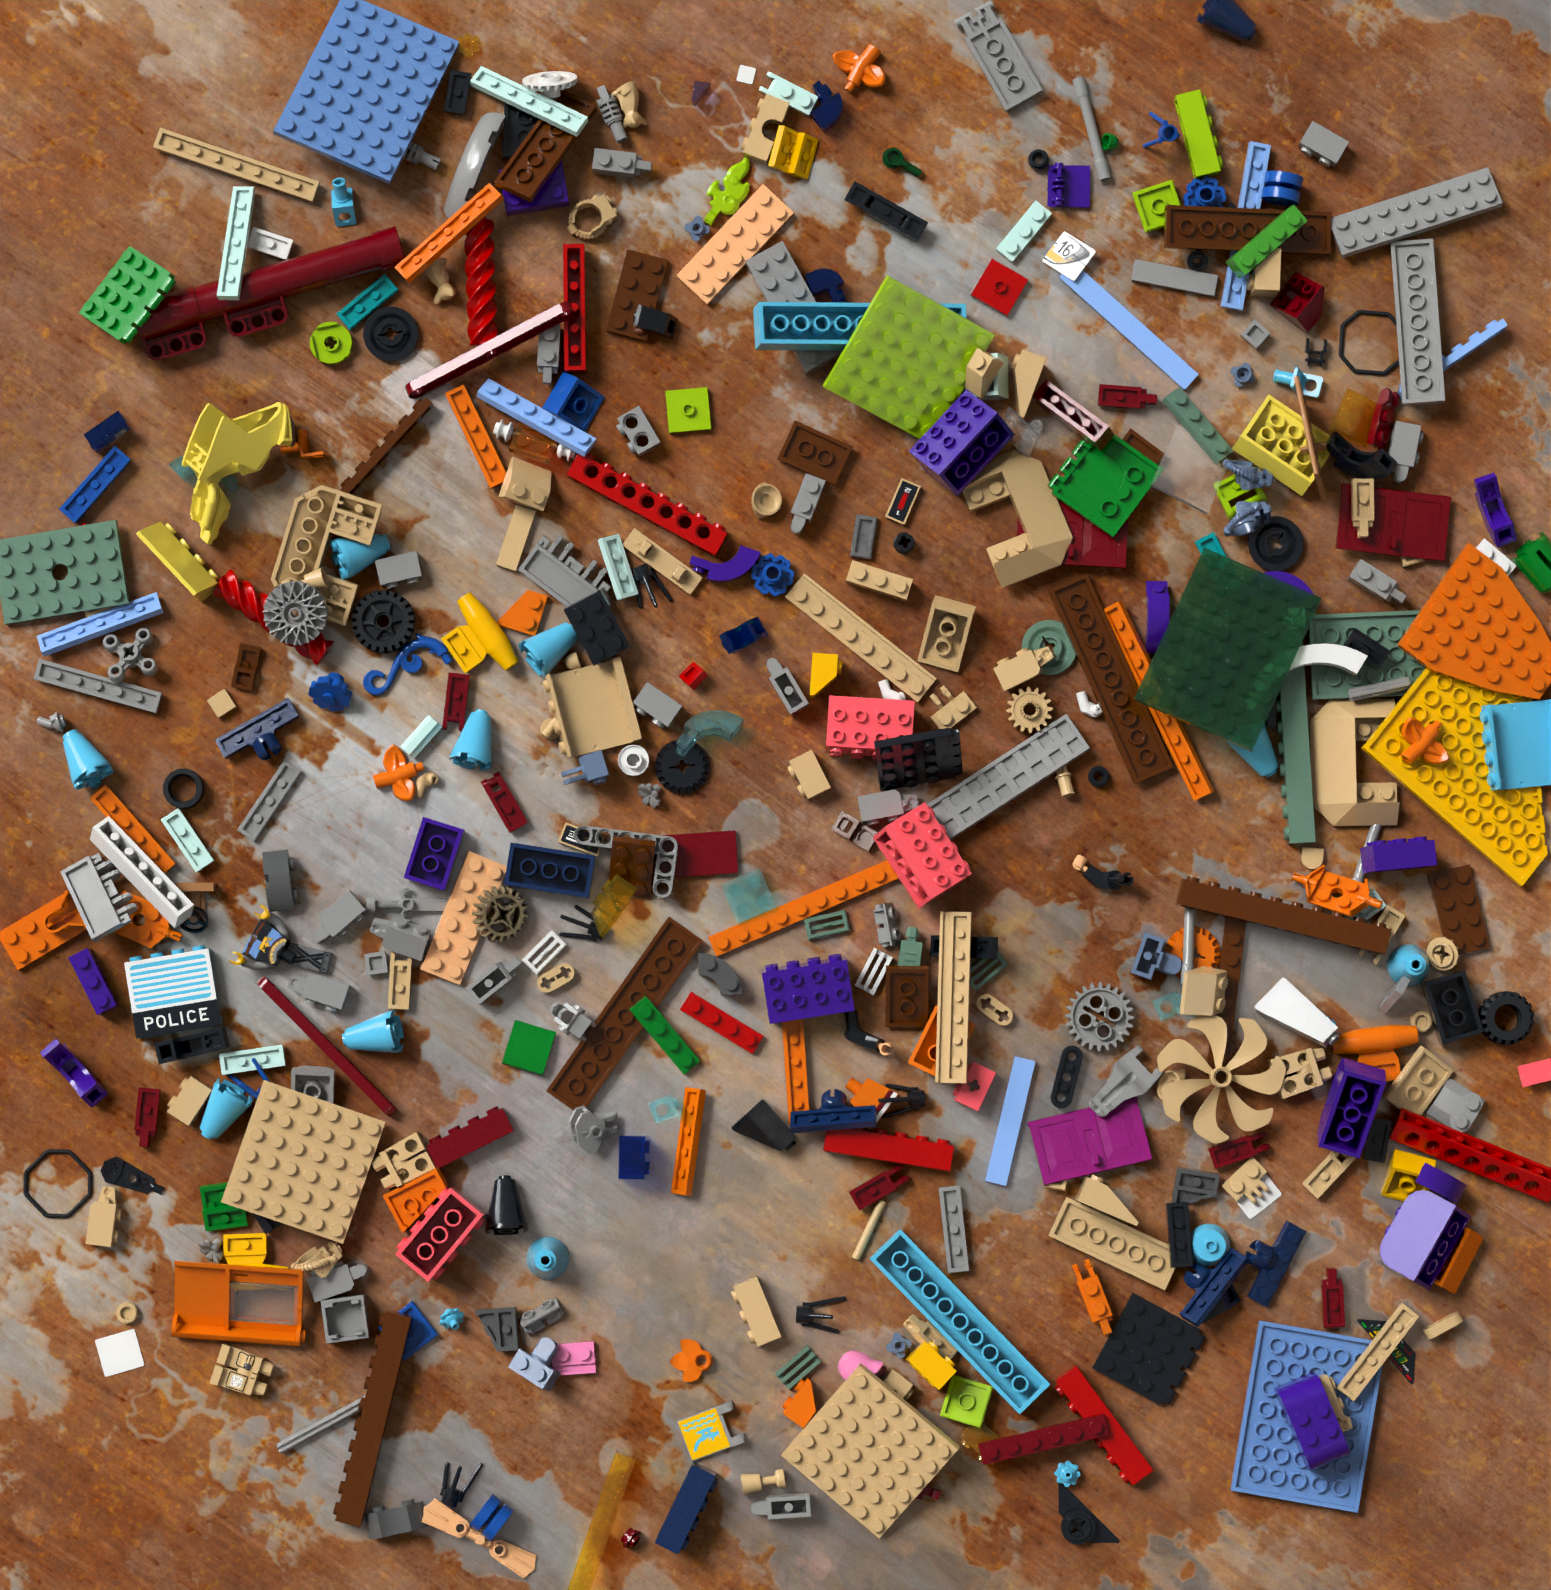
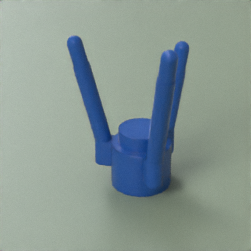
M1149 112V115L1161 123L1162 126L1158 130L1159 137L1143 144V148L1162 143L1163 141L1170 142L1180 138V134L1174 125H1168L1167 120H1163L1155 113Z
M252 1058V1062L263 1080L269 1081L260 1064L255 1058ZM228 1074V1077L237 1083L238 1087L257 1100L261 1087L254 1091L237 1077Z

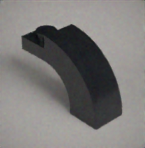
M1337 431L1333 432L1326 442L1327 451L1336 458L1333 465L1343 473L1357 479L1379 480L1386 478L1391 474L1397 463L1383 448L1376 452H1363L1356 449Z
M931 935L930 957H939L940 935ZM971 937V959H997L998 937Z
M220 1027L154 1043L158 1063L164 1064L229 1048L230 1044L226 1027Z

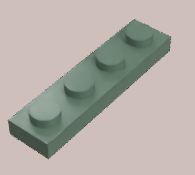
M1180 387L1162 400L1216 465L1233 452V449Z

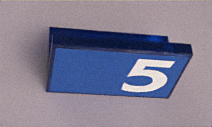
M117 411L83 435L91 445L90 447L97 453L131 430L120 412Z

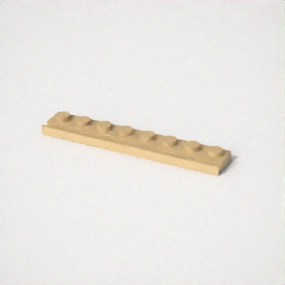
M805 573L785 596L788 601L915 702H919L937 679Z
M940 912L935 1083L967 1084L972 912Z

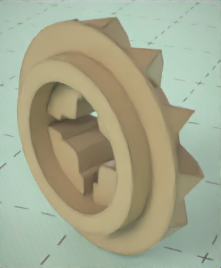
M1446 936L1433 939L1427 947V956L1434 968L1446 971L1458 964L1457 960L1460 957L1458 955V947L1455 946L1453 940L1447 939ZM1443 948H1445L1446 953L1450 954L1445 956L1444 958L1443 954L1437 952L1443 950Z

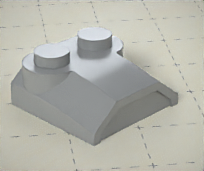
M321 1066L294 1067L291 1070V1089L334 1104L335 1070Z
M1448 1078L1435 1101L1426 1111V1114L1443 1125L1466 1133L1480 1112L1485 1100L1478 1094Z

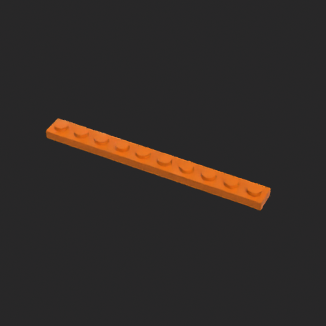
M1122 600L1106 607L1103 610L1130 671L1193 800H1198L1214 792Z
M887 860L709 936V941L716 957L894 881L898 879V876Z

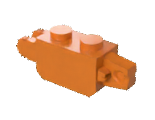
M1087 1259L1084 1260V1265L1090 1276L1082 1279L1079 1266L1074 1264L1072 1268L1077 1279V1287L1091 1322L1095 1327L1100 1325L1103 1335L1112 1332L1108 1323L1113 1320L1112 1312L1099 1278L1094 1273L1090 1260Z

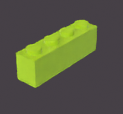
M1199 89L1175 95L1174 103L1194 179L1219 175L1220 168H1223L1221 156H1217L1215 150L1218 147L1216 136L1211 134L1210 128L1213 127L1211 116L1206 114L1207 100L1205 94L1201 95Z

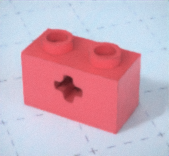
M972 1062L971 1065L968 1064L967 1084L975 1079L979 1088L970 1091L969 1085L957 1084L952 1094L956 1096L954 1100L978 1111L996 1072L975 1062Z

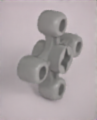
M139 629L136 632L133 643L122 644L119 638L113 634L104 637L103 646L105 650L109 653H117L120 657L119 662L111 665L108 669V676L112 682H122L128 668L139 667L142 673L148 677H152L157 673L158 666L156 661L152 658H144L141 655L142 649L149 646L153 641V635L149 629Z

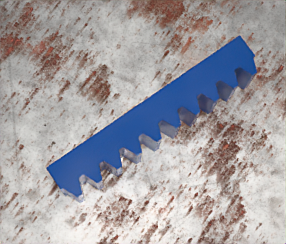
M114 446L59 510L75 524L79 523L81 518L86 515V512L97 502L98 498L102 497L103 493L114 483V480L120 476V473L124 472L125 468L131 464L132 460Z

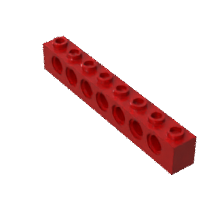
M589 453L585 457L577 454L566 474L568 478L716 558L728 536V533L725 532V527L718 523L712 525L706 522L707 518L697 512L693 515L688 512V507L679 502L676 505L669 502L670 498L660 492L658 495L651 492V487L642 482L639 485L634 483L631 476L624 472L621 474L614 472V467L605 462L601 465L594 461L596 457ZM596 468L598 475L595 478H589L586 474L588 469ZM608 478L617 480L614 488L606 487L605 482ZM627 488H633L636 493L634 497L626 498L624 491ZM644 499H653L654 505L651 508L643 507L642 502ZM664 508H670L673 511L670 518L666 519L661 516V511ZM683 518L690 519L692 522L691 526L686 529L680 527V520ZM702 528L710 531V535L706 539L698 536V531Z
M1404 1108L1400 1109L1392 1125L1389 1139L1549 1203L1551 1199L1550 1167Z

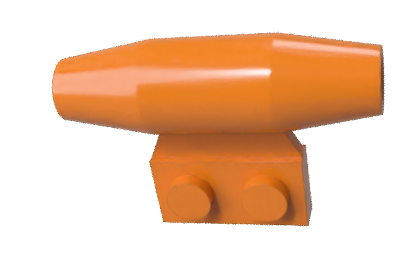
M1384 1025L1355 1029L1339 1034V1039L1331 1047L1333 1054L1358 1055L1357 1062L1384 1069L1386 1081H1394L1401 1071L1399 1058L1393 1050L1418 1043V1031L1414 1025Z

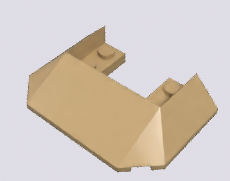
M1015 450L994 457L962 491L970 512L1010 497L1025 532L986 548L1002 588L1061 566L1073 539L1057 498L1052 495L1053 490L1047 486L1050 481L1042 462Z
M324 485L295 498L271 577L274 587L279 586L282 581L287 579L291 581L304 580V575L321 568L332 533L371 545L377 524L380 523L383 504ZM327 575L329 587L317 589L323 595L327 604V620L346 626L355 605L354 599L359 585Z
M1394 698L1360 699L1350 701V699H1330L1309 721L1313 808L1320 812L1332 826L1397 825L1400 802H1397V782L1356 783V741H1368L1395 707Z

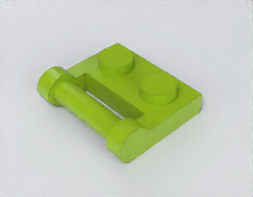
M1235 474L1212 486L1229 520L1234 518L1235 514H1237L1236 505L1231 507L1229 501L1250 490H1243L1240 484L1235 482ZM1260 487L1254 488L1256 495L1244 500L1247 502H1266L1267 498Z

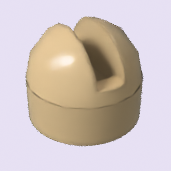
M577 652L571 653L565 658V665L570 670L582 668Z

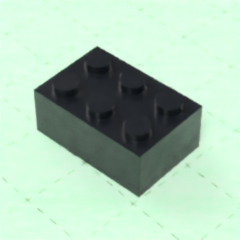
M605 587L564 609L593 666L634 644Z
M1459 971L1420 983L1439 1045L1484 1032L1465 971Z

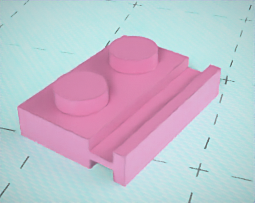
M594 1341L558 1344L559 1349L552 1360V1366L561 1373L560 1375L596 1373Z

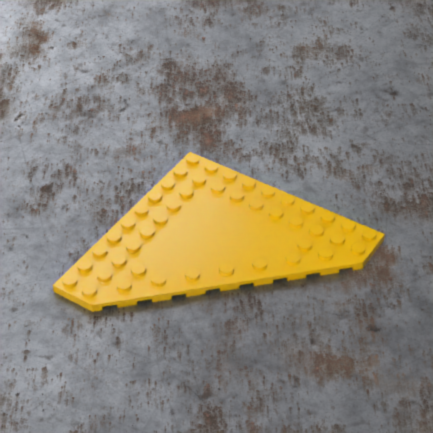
M1425 668L1361 749L1515 884L1521 887L1548 854L1544 837L1546 832L1541 803H1543L1541 786L1491 791L1490 785L1487 783L1489 770L1484 758L1486 745L1482 740L1484 728L1480 720L1481 706L1530 702L1532 699L1491 692ZM1409 717L1416 718L1422 723L1424 728L1428 724L1432 725L1435 720L1440 721L1442 727L1438 730L1439 735L1435 741L1440 742L1445 747L1450 760L1441 764H1430L1421 755L1412 765L1406 763L1400 756L1411 745L1402 736V727Z

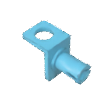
M335 178L332 181L334 190L331 191L336 227L355 225L356 216L353 207L352 188H346L344 178ZM341 213H348L351 217L348 220H341L339 215Z
M1295 367L1294 373L1275 370L1273 376L1274 383L1290 385V388L1297 394L1294 376H1299L1304 395L1315 398L1319 397L1324 380L1322 377L1305 374L1298 367ZM1307 381H1316L1317 387L1314 391H1307L1305 389Z

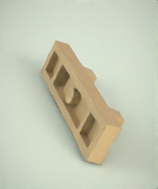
M635 528L623 543L624 548L689 595L693 593L703 579Z

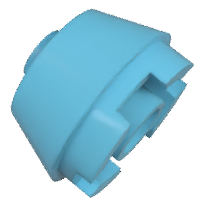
M1215 1224L1200 1225L1190 1234L1192 1259L1203 1266L1218 1265L1230 1249V1240L1227 1233Z

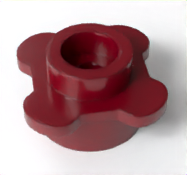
M629 1528L621 1538L623 1547L627 1549L635 1547L640 1540L641 1532Z

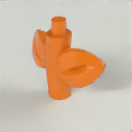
M869 44L860 56L851 50L838 51L832 55L836 66L844 73H850L846 79L848 83L844 88L851 93L855 87L858 88L861 82L868 87H879L885 83L884 70L882 67L873 64L881 53L878 48Z
M1409 717L1402 727V736L1411 745L1400 755L1401 758L1410 765L1421 755L1430 764H1441L1449 761V754L1440 742L1435 741L1439 735L1438 730L1442 727V723L1435 720L1432 725L1428 724L1424 728L1418 719Z
M393 744L387 749L383 757V765L387 772L375 774L373 779L377 789L392 786V791L396 798L403 801H411L415 796L416 788L414 781L410 778L418 776L417 772L425 769L422 762L417 764L410 762L407 764L404 752Z

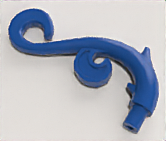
M415 633L417 639L407 643L395 657L385 684L380 688H376L373 685L374 678H385V674L378 670H371L365 674L363 686L368 693L381 695L393 683L400 666L408 673H416L421 669L423 661L420 656L412 654L413 661H407V657L411 652L420 648L430 649L429 654H436L438 658L441 657L444 663L448 665L453 661L448 654V648L437 639Z

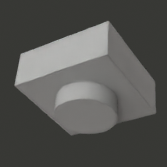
M1254 319L1240 336L1256 350L1269 336L1270 332Z
M386 951L364 954L367 975L389 973Z

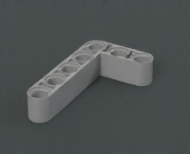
M585 825L577 827L574 832V838L578 844L583 846L612 849L613 836L622 837L624 835L634 839L643 840L650 838L656 841L654 855H657L653 891L661 899L671 895L678 852V844L674 838ZM581 830L589 831L590 837L587 841H580L578 839V833ZM604 832L609 833L611 836V840L607 844H602L599 841V836ZM665 841H672L674 843V850L665 852L662 849L663 843ZM669 862L672 866L671 871L666 874L662 873L659 869L661 863ZM660 883H666L669 886L668 892L664 895L657 892V886Z

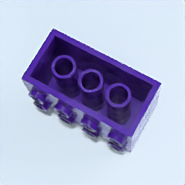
M966 389L921 439L914 444L909 453L928 475L958 496L1015 434L995 410Z
M841 954L829 955V959L820 960V957L808 958L806 963L799 964V960L786 962L787 966L778 967V963L765 965V969H761L769 1023L854 1011L846 957H842Z

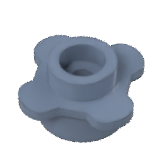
M696 216L691 223H686L684 227L685 231L689 232L692 236L693 241H699L704 234H708L710 231L709 226L702 222L703 219L700 216Z
M1243 363L1239 367H1232L1230 373L1234 376V384L1237 387L1254 381L1255 377L1250 370V364Z
M894 1333L893 1339L886 1345V1349L888 1352L897 1354L898 1358H903L907 1348H910L912 1343L909 1339L901 1337L900 1333Z

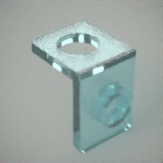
M1177 991L1153 1000V1005L1160 1020L1180 1012L1181 993L1178 994ZM1164 1000H1168L1172 1004V1010L1168 1013H1164L1160 1009V1004Z
M671 1095L649 1103L656 1123L678 1115L677 1111L680 1110L677 1098L672 1099ZM659 1103H664L668 1107V1112L664 1116L658 1115L655 1111Z

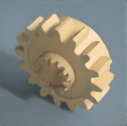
M1027 687L1026 692H1023L1020 688L1018 696L1014 693L1011 695L1014 701L1007 702L1011 706V708L1006 709V713H1011L1008 721L1013 720L1015 722L1013 728L1021 727L1020 732L1028 729V733L1031 734L1033 728L1039 732L1040 725L1047 726L1044 720L1051 719V716L1047 714L1053 710L1052 707L1047 706L1051 700L1044 699L1045 692L1041 695L1038 694L1039 688H1036L1034 692H1031L1030 687ZM1032 705L1035 708V714L1031 716L1026 715L1023 710L1024 706Z

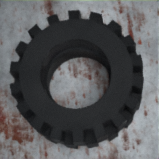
M1503 991L1490 995L1488 999L1482 1002L1483 1005L1478 1010L1480 1011L1479 1017L1484 1030L1482 1034L1488 1037V1040L1500 1045L1516 1044L1524 1040L1526 1035L1531 1033V1026L1535 1022L1533 1021V1016L1535 1015L1531 1010V1004L1526 1001L1527 999L1524 996H1520L1516 992ZM1504 1005L1511 1006L1517 1013V1023L1509 1031L1499 1029L1494 1019L1497 1009Z

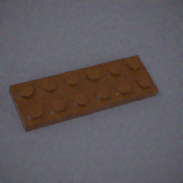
M560 90L561 96L553 99L587 116L588 122L597 111V105L565 90ZM539 119L494 180L495 186L528 202H532L578 136L576 137Z

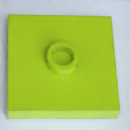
M1173 180L1132 193L1145 234L1164 228L1166 205H1181Z
M707 387L665 391L669 434L711 430Z
M953 1375L940 1416L982 1428L994 1387Z

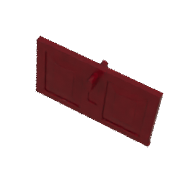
M1341 484L1335 549L1444 562L1452 498L1450 496L1374 487L1373 527H1368V537L1357 538V527H1353L1351 484Z
M1058 501L1073 536L1062 565L1126 569L1128 519L1116 536L1112 538L1062 501ZM1019 518L1017 522V536L1025 533Z

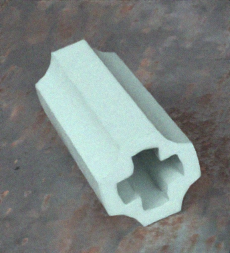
M428 715L400 747L415 759L442 729V726Z

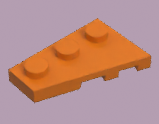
M439 1167L383 1195L402 1233L433 1203L444 1188L448 1187V1184Z

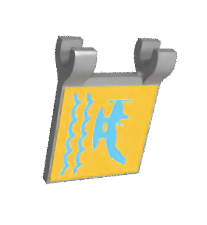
M731 1400L677 1421L691 1461L746 1441L744 1432L731 1437L723 1413L734 1409Z

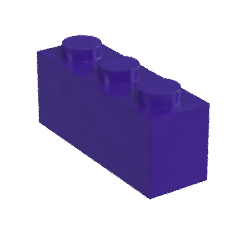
M86 948L68 957L97 1015H102L119 1006L91 948Z

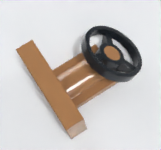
M174 883L194 904L191 917L180 924V927L190 933L202 932L206 929L209 921L208 915L205 912L206 892H216V883ZM198 923L203 925V927L198 929H191L185 926L187 924L196 925Z

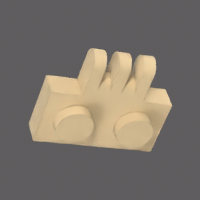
M1250 1157L1222 1185L1235 1201L1245 1195L1254 1205L1257 1203V1200L1252 1196L1254 1193L1260 1199L1264 1196L1258 1190L1260 1187L1266 1193L1270 1190L1260 1180L1267 1171L1253 1157Z

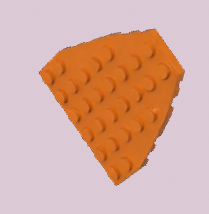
M1470 543L1466 544L1397 646L1429 671L1447 675L1452 679L1465 681L1467 684L1491 692L1539 700L1551 683V642L1542 624L1503 568Z

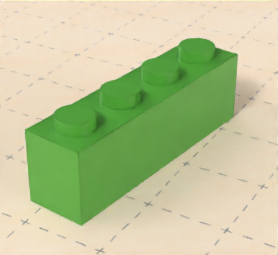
M1295 205L1290 206L1225 263L1238 278L1245 276L1307 222L1306 218Z

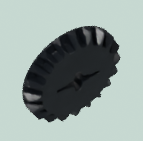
M383 307L376 310L367 319L363 330V338L367 349L375 357L384 361H397L411 354L412 350L416 347L418 327L414 318L407 311L398 307ZM388 329L399 333L393 337V340H390L389 337L381 336L389 332Z
M1272 516L1270 517V522L1266 524L1261 520L1260 526L1255 527L1256 531L1250 533L1248 541L1250 555L1254 562L1268 571L1286 570L1292 567L1302 554L1304 543L1301 531L1296 524L1287 518ZM1282 534V537L1280 538L1279 542L1281 548H1275L1269 554L1270 550L1272 549V543H1270V541H1275Z
M678 739L669 742L659 751L655 760V773L658 781L665 789L675 794H689L697 791L704 785L709 776L710 761L707 753L699 744L688 739ZM680 761H684L688 765H695L686 768L683 773H681L680 769H670L679 765Z

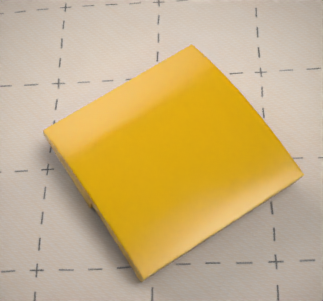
M779 125L768 166L786 174L808 180L818 139L806 133H799L787 126Z

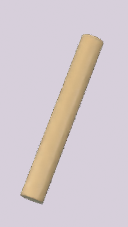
M880 1199L877 1201L852 1258L860 1260L886 1205L885 1201Z

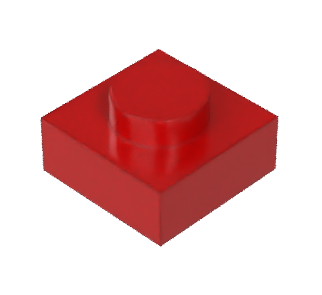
M692 662L679 675V678L694 690L708 674L696 663Z

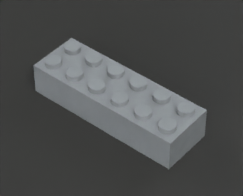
M783 241L745 261V265L765 302H816ZM792 350L805 375L836 360L842 353V351Z

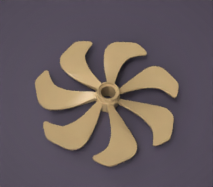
M1196 1015L1187 1024L1188 1028L1200 1030L1207 1037L1213 1053L1214 1069L1209 1066L1191 1044L1182 1039H1175L1169 1042L1157 1056L1160 1072L1173 1063H1184L1209 1074V1079H1186L1168 1083L1162 1091V1100L1165 1114L1179 1122L1180 1107L1183 1101L1194 1092L1212 1084L1215 1088L1195 1115L1193 1128L1199 1136L1214 1144L1229 1139V1136L1220 1130L1216 1122V1106L1220 1088H1225L1231 1113L1237 1126L1243 1131H1253L1269 1124L1273 1115V1108L1258 1111L1252 1109L1238 1097L1229 1084L1233 1081L1253 1091L1271 1095L1280 1090L1284 1080L1286 1067L1279 1056H1275L1269 1070L1255 1075L1231 1074V1070L1254 1059L1267 1046L1266 1035L1256 1021L1252 1019H1238L1244 1032V1039L1240 1049L1226 1067H1222L1227 1042V1025L1221 1017L1215 1015ZM1219 1071H1222L1226 1076L1223 1083L1216 1081V1074Z

